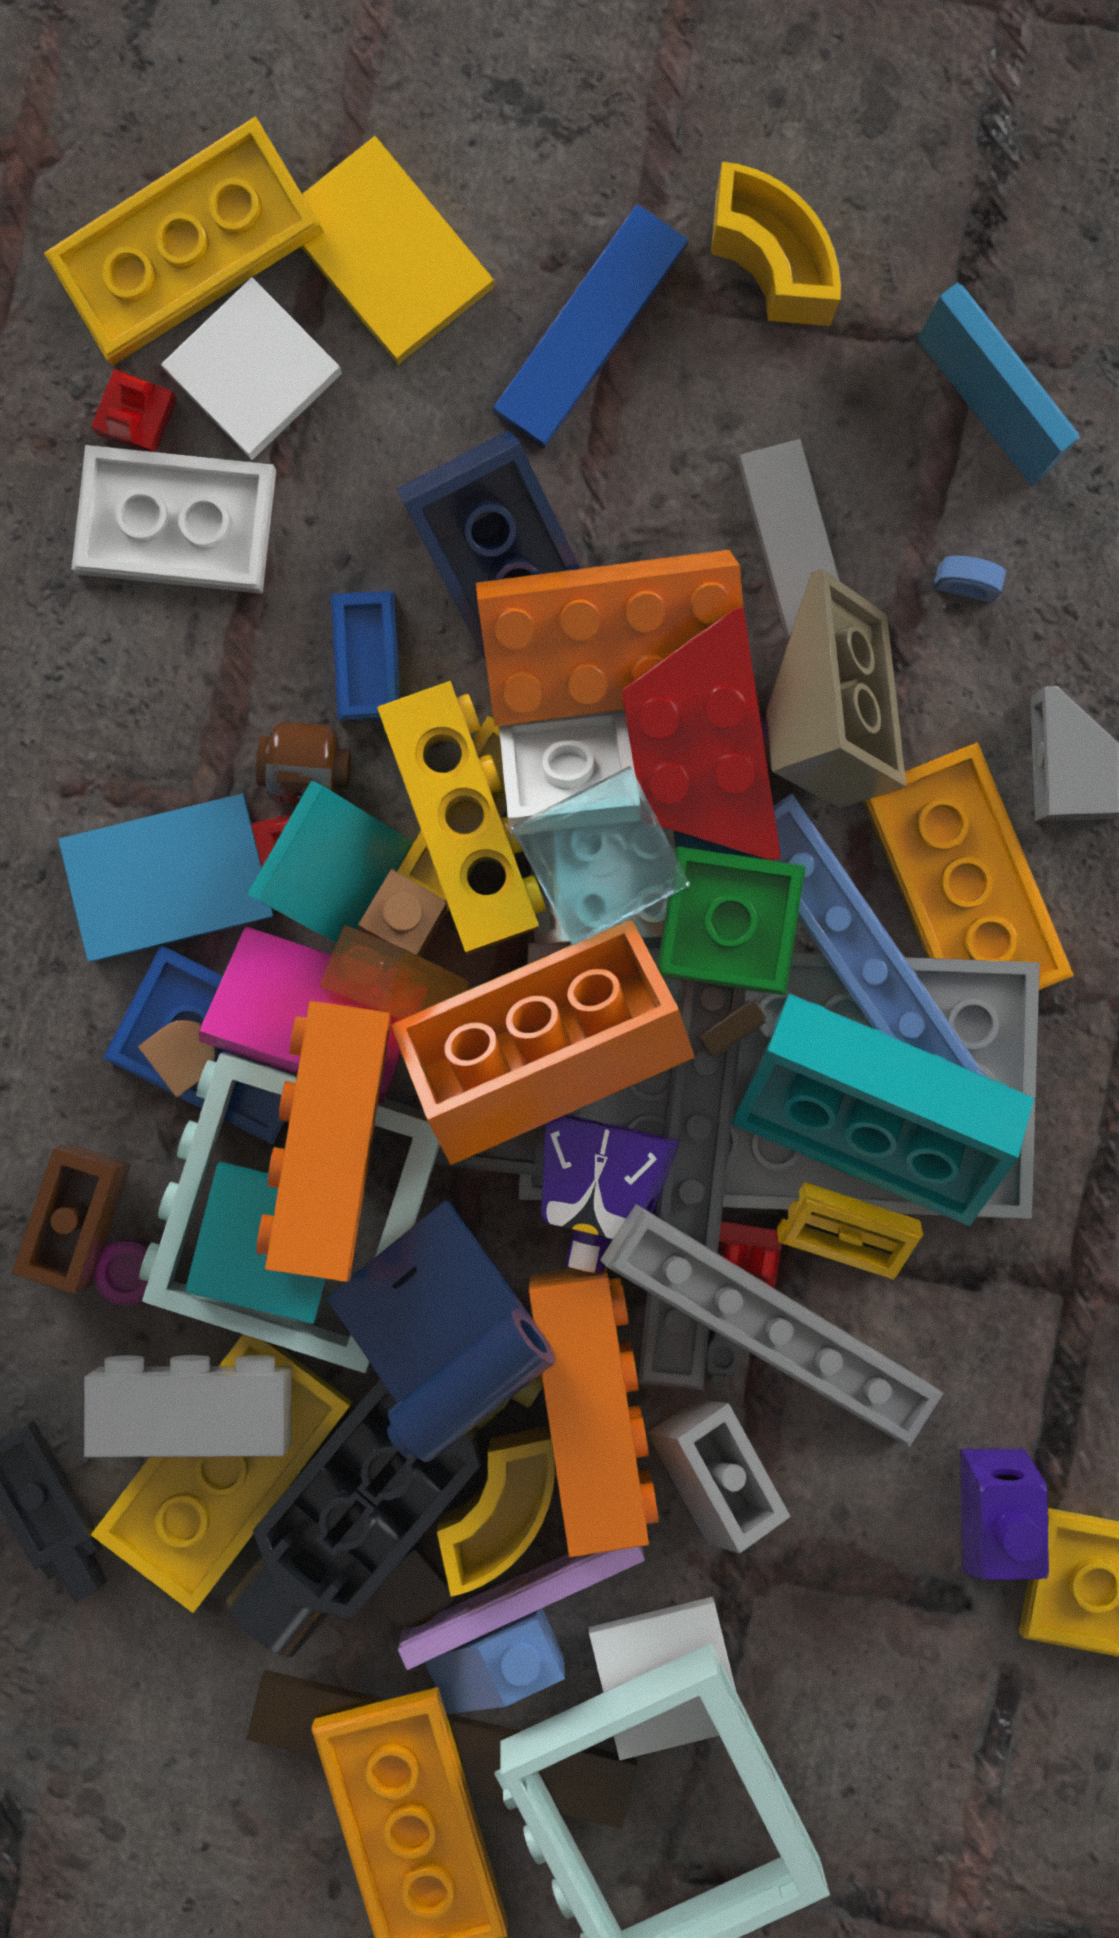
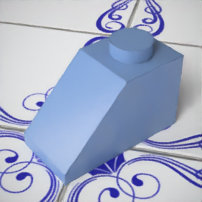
M542 1608L425 1662L435 1686L439 1687L443 1704L448 1714L506 1707L565 1679L564 1654Z

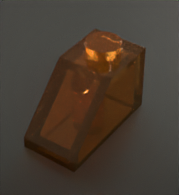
M344 925L319 987L326 995L355 1007L389 1012L391 1020L398 1022L466 992L470 982L404 948Z

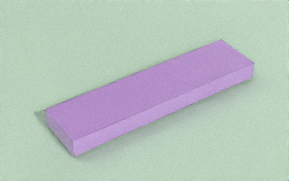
M643 1546L569 1557V1552L564 1553L443 1609L433 1619L423 1625L404 1627L398 1645V1652L406 1669L409 1670L645 1561Z

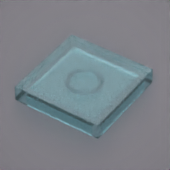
M630 765L512 825V831L572 945L691 886Z

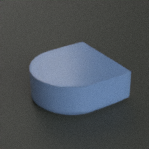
M948 556L938 565L933 587H936V590L991 603L1001 595L1006 570L1002 566L984 559L968 556Z

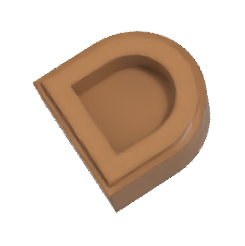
M181 1020L169 1023L138 1046L176 1098L183 1096L199 1083L202 1071L208 1060L215 1062L218 1060L219 1049L217 1047L199 1042V1030L202 1024L195 1021Z

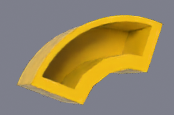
M722 162L716 190L711 254L734 260L754 276L766 298L768 321L831 326L841 300V281L836 253L822 222L812 208L786 184L757 169L740 164Z
M549 1425L490 1438L488 1470L482 1486L465 1504L441 1514L437 1535L451 1597L472 1591L498 1577L517 1561L538 1533L550 1505L555 1477V1459Z

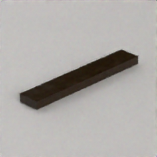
M264 1670L246 1740L320 1757L311 1729L315 1718L388 1699ZM446 1713L470 1793L503 1800V1789L495 1776V1771L501 1769L500 1741L521 1732V1730ZM589 1747L538 1771L561 1815L623 1829L637 1768L636 1758L631 1757L619 1760L618 1753Z

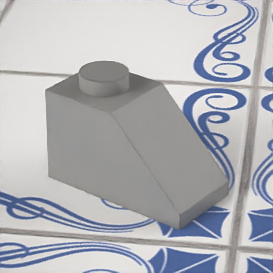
M1058 686L1043 687L1030 697L1035 822L1112 819L1119 816V743Z

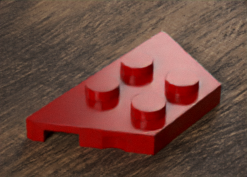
M737 607L727 612L718 621L693 639L687 641L667 658L622 689L642 820L767 860H780L781 855L744 607Z

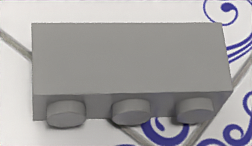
M201 1355L170 1358V1366H144V1357L112 1356L104 1359V1367H98L84 1377V1457L284 1456L292 1444V1366H275L274 1356L247 1355L236 1357L235 1366H210V1357Z

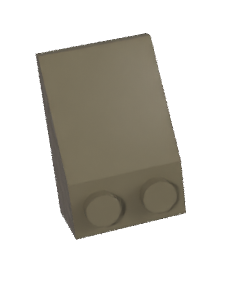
M819 569L810 573L766 711L769 737L765 742V752L772 772L830 804L843 808L907 787L888 619L886 613L825 570Z

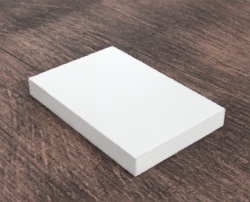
M85 445L71 570L79 575L263 594L276 477L274 465Z

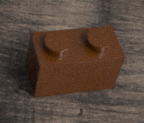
M72 1144L53 1148L12 1274L72 1294H76L91 1286L93 1273L99 1255L103 1251L131 1164Z

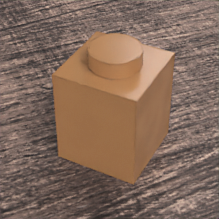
M391 869L358 924L361 936L416 967L447 915V901Z

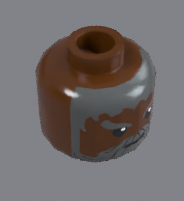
M283 721L274 727L270 736L262 735L260 737L256 759V782L258 786L266 787L269 797L275 803L298 805L311 780L334 793L336 787L348 788L351 773V750L340 749L339 737L331 726Z

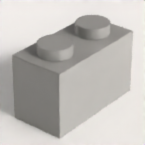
M696 1399L647 1432L707 1544L741 1553L791 1517L729 1403Z

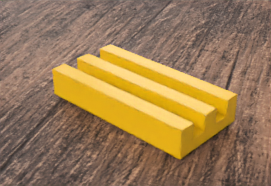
M804 1182L799 1190V1201L793 1200L789 1206V1218L787 1220L782 1219L777 1226L779 1243L892 1280L896 1278L923 1236L921 1221L807 1182ZM806 1223L833 1233H837L839 1237L806 1227L804 1225ZM863 1242L891 1251L893 1253L889 1254L880 1250L864 1246Z

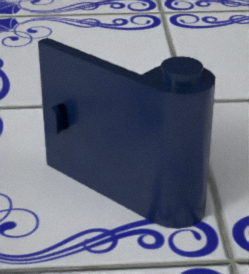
M449 1201L442 1202L350 1277V1281L344 1282L326 1297L397 1403L388 1409V1417L391 1424L387 1427V1434L394 1447L407 1459L417 1457L423 1462H431L556 1362L553 1350L545 1336Z

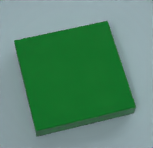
M676 846L657 965L661 976L786 996L806 866Z

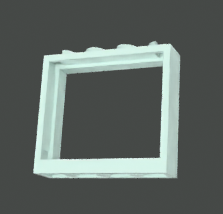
M225 1051L219 1054L217 1062L207 1061L198 1083L196 1096L205 1099L198 1123L189 1121L186 1125L178 1147L177 1157L186 1160L179 1184L170 1182L161 1201L158 1218L167 1221L160 1244L151 1242L142 1262L139 1279L148 1281L142 1302L366 1373L370 1362L351 1334L350 1337L291 1318L185 1292L186 1284L173 1281L235 1082L239 1081L281 1095L284 1082H296L297 1074ZM385 1098L384 1103L378 1102L375 1125L413 1137L376 1256L415 1225L440 1147L424 1110Z
M712 1643L500 1741L501 1769L495 1771V1776L503 1789V1802L509 1810L518 1807L527 1824L523 1827V1832L529 1851L538 1865L547 1862L555 1877L552 1880V1888L557 1904L566 1919L573 1916L576 1917L583 1931L580 1934V1938H739L830 1896L820 1857ZM700 1696L781 1857L621 1931L538 1771Z

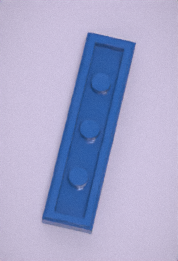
M636 204L493 407L494 415L543 449H546L686 250L688 239Z

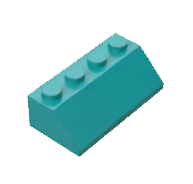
M789 994L768 1035L733 1116L732 1124L970 1226L1019 1158L1034 1097L1010 1088L1002 1082L991 1080L951 1063L941 1056L930 1054L890 1037L880 1030L869 1028L829 1011L821 1005L810 1003Z

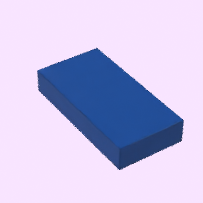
M394 591L331 594L339 723L382 721L377 707L401 698Z

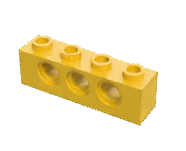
M448 681L378 706V712L465 953L468 955L539 929L535 915L545 912L547 909L535 876L531 875L522 879L514 854L525 851L519 833L510 834L508 816L500 818L492 794L502 791L503 787L491 754L478 758L470 734L480 731L481 727L469 694L456 697L452 683ZM441 741L452 742L462 751V757L458 766L447 773H438L431 770L426 765L425 760L430 747ZM461 801L474 802L484 812L481 826L469 834L456 833L447 824L449 810L453 805ZM481 861H494L501 865L506 873L503 887L495 894H478L469 885L470 871Z

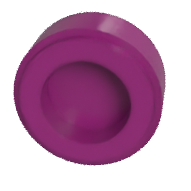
M125 1239L109 1245L100 1253L93 1273V1279L97 1290L105 1299L118 1305H132L143 1300L148 1281L139 1279V1274L149 1245L139 1240Z

